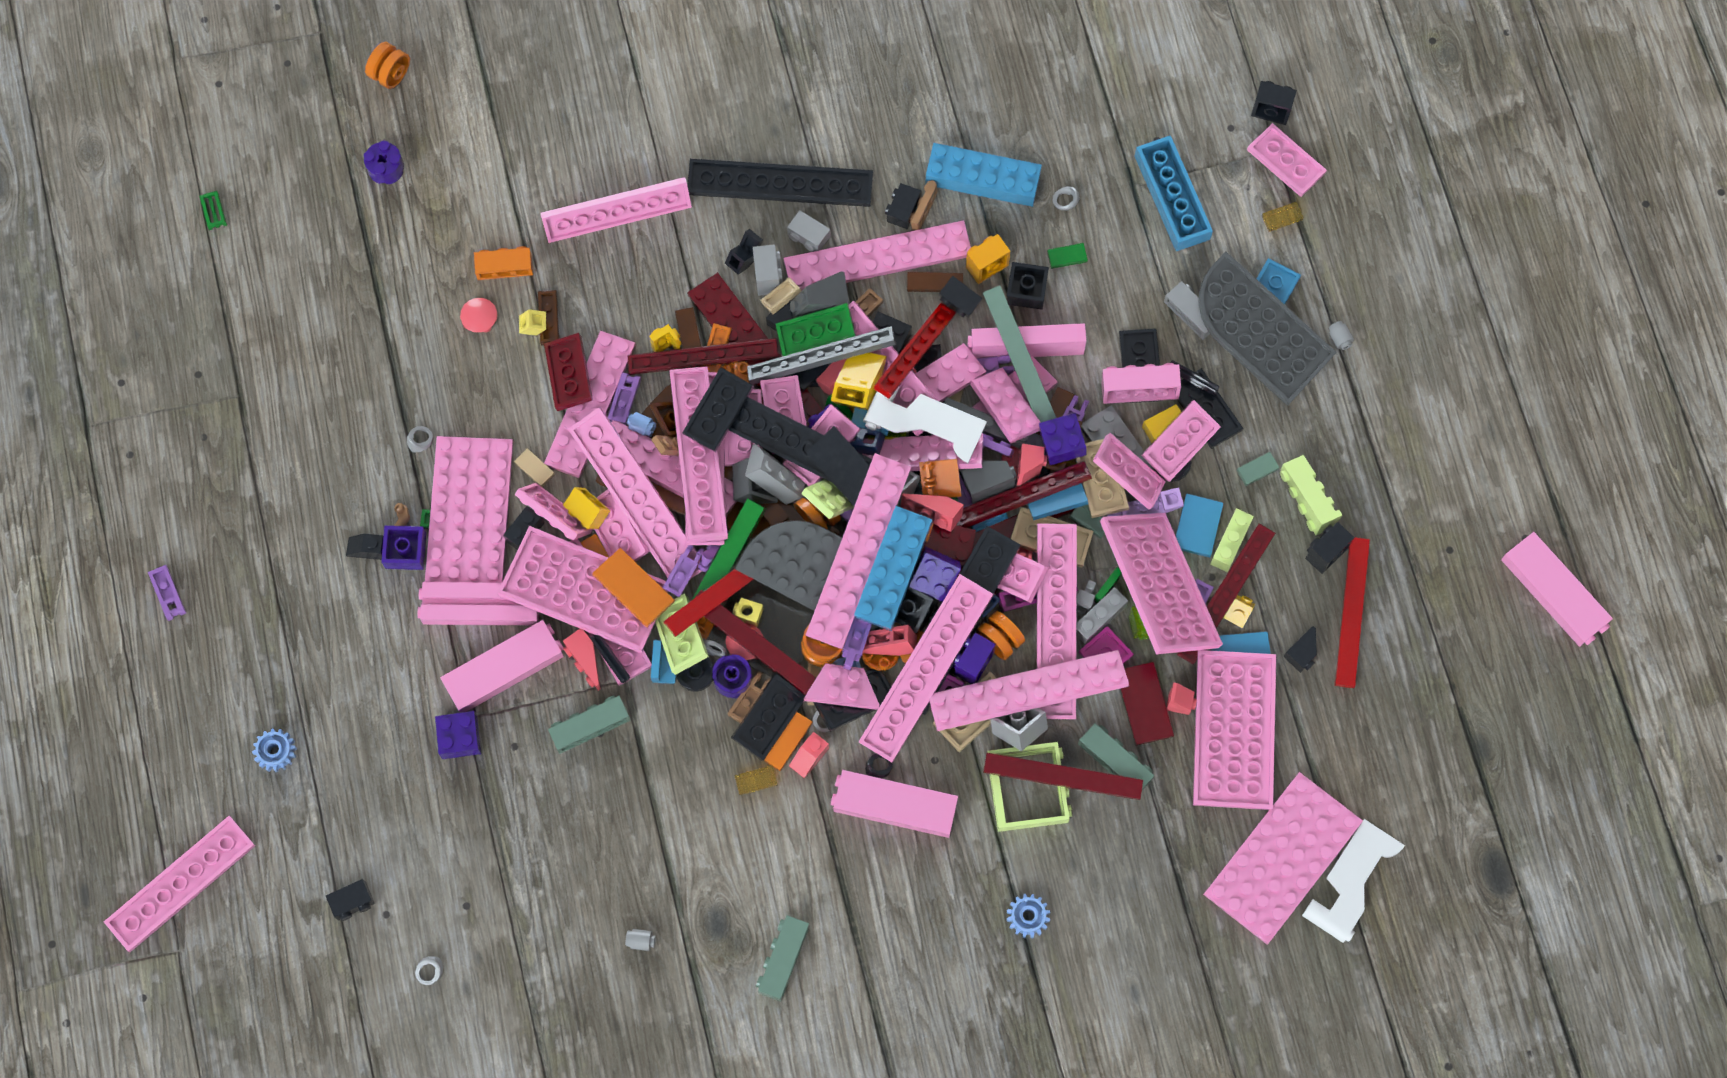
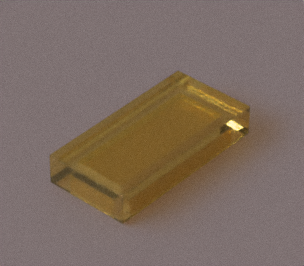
M1297 202L1262 213V218L1269 232L1302 221L1304 218Z
M773 765L735 775L739 795L778 786Z

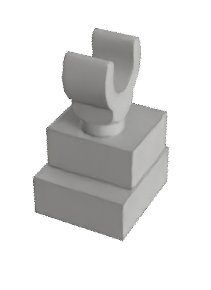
M1089 580L1085 591L1080 589L1076 596L1077 612L1086 615L1091 610L1095 595L1092 593L1096 582Z

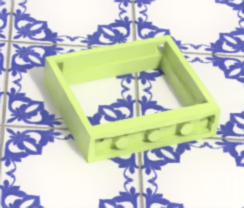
M1058 742L1029 745L1023 751L1015 747L987 751V753L1010 757L1052 753L1053 764L1061 765L1060 759H1063L1062 747L1059 748ZM990 774L998 832L1068 823L1069 817H1072L1071 805H1067L1066 799L1069 797V789L1057 786L1061 816L1006 823L1000 778L997 775Z

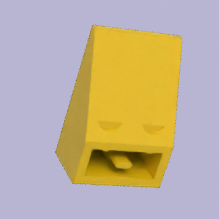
M865 353L847 358L835 382L831 401L843 406L868 410L877 392L873 388L883 375L887 356Z

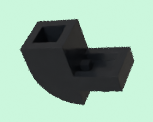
M751 229L745 231L740 244L730 250L724 264L739 275L754 262L753 247L761 246L763 239Z

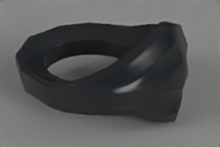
M874 754L866 763V775L883 779L890 774L893 762L885 759L888 762V768L877 771L872 766L873 761L883 757L879 754Z

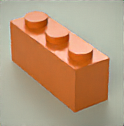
M519 246L516 249L500 248L496 251L480 250L479 252H474L477 280L533 275L530 247Z

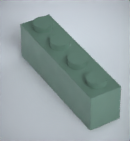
M620 696L608 697L600 705H591L586 709L587 711L581 714H572L568 720L552 724L548 731L559 754L631 721Z
M1095 723L1082 736L1078 745L1111 774L1142 779L1143 790L1154 777L1152 769L1146 764L1142 765L1137 761L1138 757L1133 752H1127L1117 738L1113 739L1108 735L1109 732L1102 725L1098 726Z
M786 915L785 920L781 919L778 926L780 934L778 939L774 938L771 944L772 955L766 958L763 966L766 969L764 976H759L756 987L759 988V994L780 1002L782 1001L810 927L809 923Z

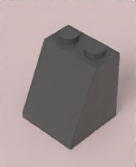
M841 271L806 286L790 303L793 319L845 303L849 305L845 273Z
M983 461L982 468L958 469L964 485L970 494L972 504L1011 490L1017 484V475L1014 467H1009L1007 461Z

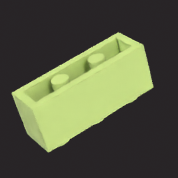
M1236 508L1210 565L1225 572L1229 571L1254 516Z

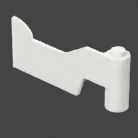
M899 387L890 399L878 391L876 392L863 420L867 428L875 431L876 428L881 429L882 427L894 433L915 430L926 431L954 443L953 448L956 455L962 461L969 463L987 421L922 394L908 408L893 403Z
M1364 819L1327 876V880L1340 894L1335 904L1329 910L1313 899L1302 916L1342 943L1345 940L1349 942L1355 934V931L1352 929L1365 909L1364 884L1381 856L1385 858L1393 857L1405 845Z

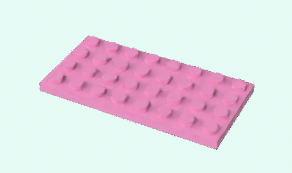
M437 436L425 582H503L506 541L503 535L507 531L513 439Z
M1166 513L1103 517L1100 523L1156 654L1220 648L1223 643Z
M531 526L528 527L498 591V595L592 634L599 635L602 638L642 653L656 622L655 620L646 628L592 575L608 557ZM648 574L663 588L665 580Z
M1197 651L1194 806L1273 809L1276 654Z
M1299 772L1275 802L1273 809L1268 811L1203 895L1268 945L1363 820Z

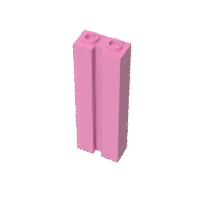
M1085 323L1018 327L1030 357L1084 355L1086 345ZM997 328L971 330V336H968L967 347L976 359L1008 355Z
M1535 532L1531 533L1501 559L1579 647L1584 643L1589 645L1596 639L1594 635L1597 632L1602 634L1610 627L1608 623L1613 618Z
M422 582V588H419V600H422L421 607H418L417 615L421 622L427 625L532 626L539 622L540 612L499 596L498 591L502 583Z
M541 620L440 677L459 712H467L563 658L564 656L561 652L563 651V646L559 639L557 641L554 640L552 635L555 632L551 625H546Z
M842 770V774L837 775L835 786L838 787L837 794H833L831 800L834 812L949 838L958 796Z

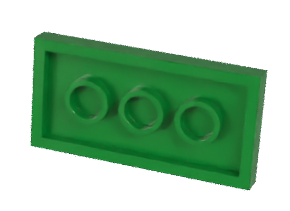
M848 303L776 323L783 356L856 336Z

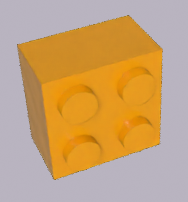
M998 234L989 236L979 246L975 245L968 250L966 269L976 283L980 284L1009 266L1010 250Z

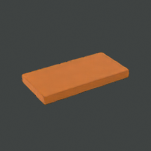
M621 548L592 573L646 628L675 602Z

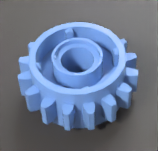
M271 729L269 733L264 731V735L258 736V742L253 744L256 750L252 751V753L257 756L254 760L257 763L260 762L259 766L261 768L266 766L268 772L271 769H274L275 772H278L280 768L285 770L287 764H292L291 759L296 758L294 751L297 750V747L292 745L295 743V740L290 738L289 733L283 735L282 729H279L278 732L274 729ZM278 746V752L276 754H271V749L273 747Z
M1023 894L1022 899L1018 896L1016 897V904L1010 903L1013 909L1007 910V914L1011 915L1007 918V922H1012L1009 928H1015L1016 935L1022 933L1023 938L1026 935L1034 938V933H1037L1039 936L1041 935V928L1047 929L1044 922H1050V919L1046 917L1050 914V910H1045L1047 903L1042 904L1041 897L1035 899L1034 894L1031 897ZM1027 911L1033 913L1034 919L1031 921L1025 920L1023 913Z

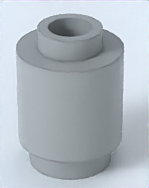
M1338 321L1328 328L1337 349L1342 348V350H1346L1353 345L1354 338L1346 324H1343L1342 321Z
M628 930L625 945L630 947V949L650 951L651 947H655L656 936L653 935L652 931Z

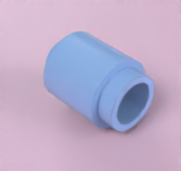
M638 412L630 414L627 420L628 429L644 436H652L656 428V422H653V419Z

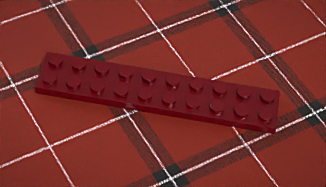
M718 272L687 292L688 297L711 327L715 323L732 328L728 344L768 339ZM773 359L747 361L746 363L751 366ZM760 383L755 384L757 388L761 389ZM806 389L804 392L801 391V397L808 427L809 418L815 414L818 415L823 410Z

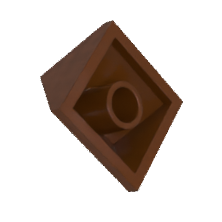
M673 401L652 403L650 408L664 436L677 437Z

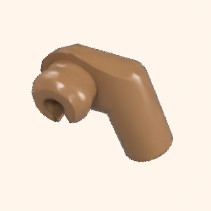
M398 503L394 507L398 516L394 526H406L410 520L408 508L406 505Z

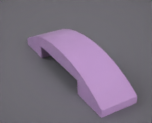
M1178 487L1160 492L1154 507L1149 510L1138 500L1128 502L1129 510L1109 514L1107 517L1168 513L1183 507L1184 504Z

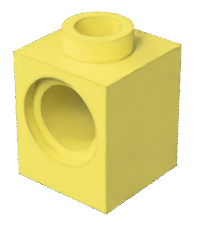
M527 310L519 315L520 334L537 336L546 330V312Z
M741 598L739 603H735L733 614L744 623L758 627L764 610L763 604ZM747 608L753 611L750 615L742 614L743 610Z

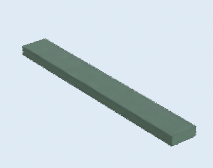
M999 285L983 292V296L1032 411L1040 422L1055 419V413L1001 286Z

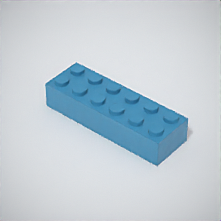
M1171 135L1136 147L1134 157L1175 251L1177 252L1210 240L1213 230Z
M933 143L925 185L927 181L934 180L938 188L1033 207L1042 165Z
M895 506L854 613L855 618L892 631L932 526V519Z

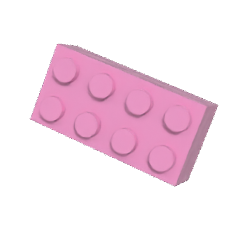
M1166 363L1162 366L1147 364L1144 367L1129 365L1125 368L1110 366L1103 369L1101 382L1103 404L1179 399L1181 389L1179 365Z

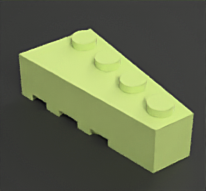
M1304 455L1284 463L1280 471L1281 478L1284 482L1288 483L1290 495L1292 498H1296L1298 509L1302 515H1305L1309 530L1313 531L1315 535H1319L1330 524L1334 526L1339 522L1342 517L1340 510H1334V501L1331 497L1325 496L1323 484L1315 480L1316 473Z

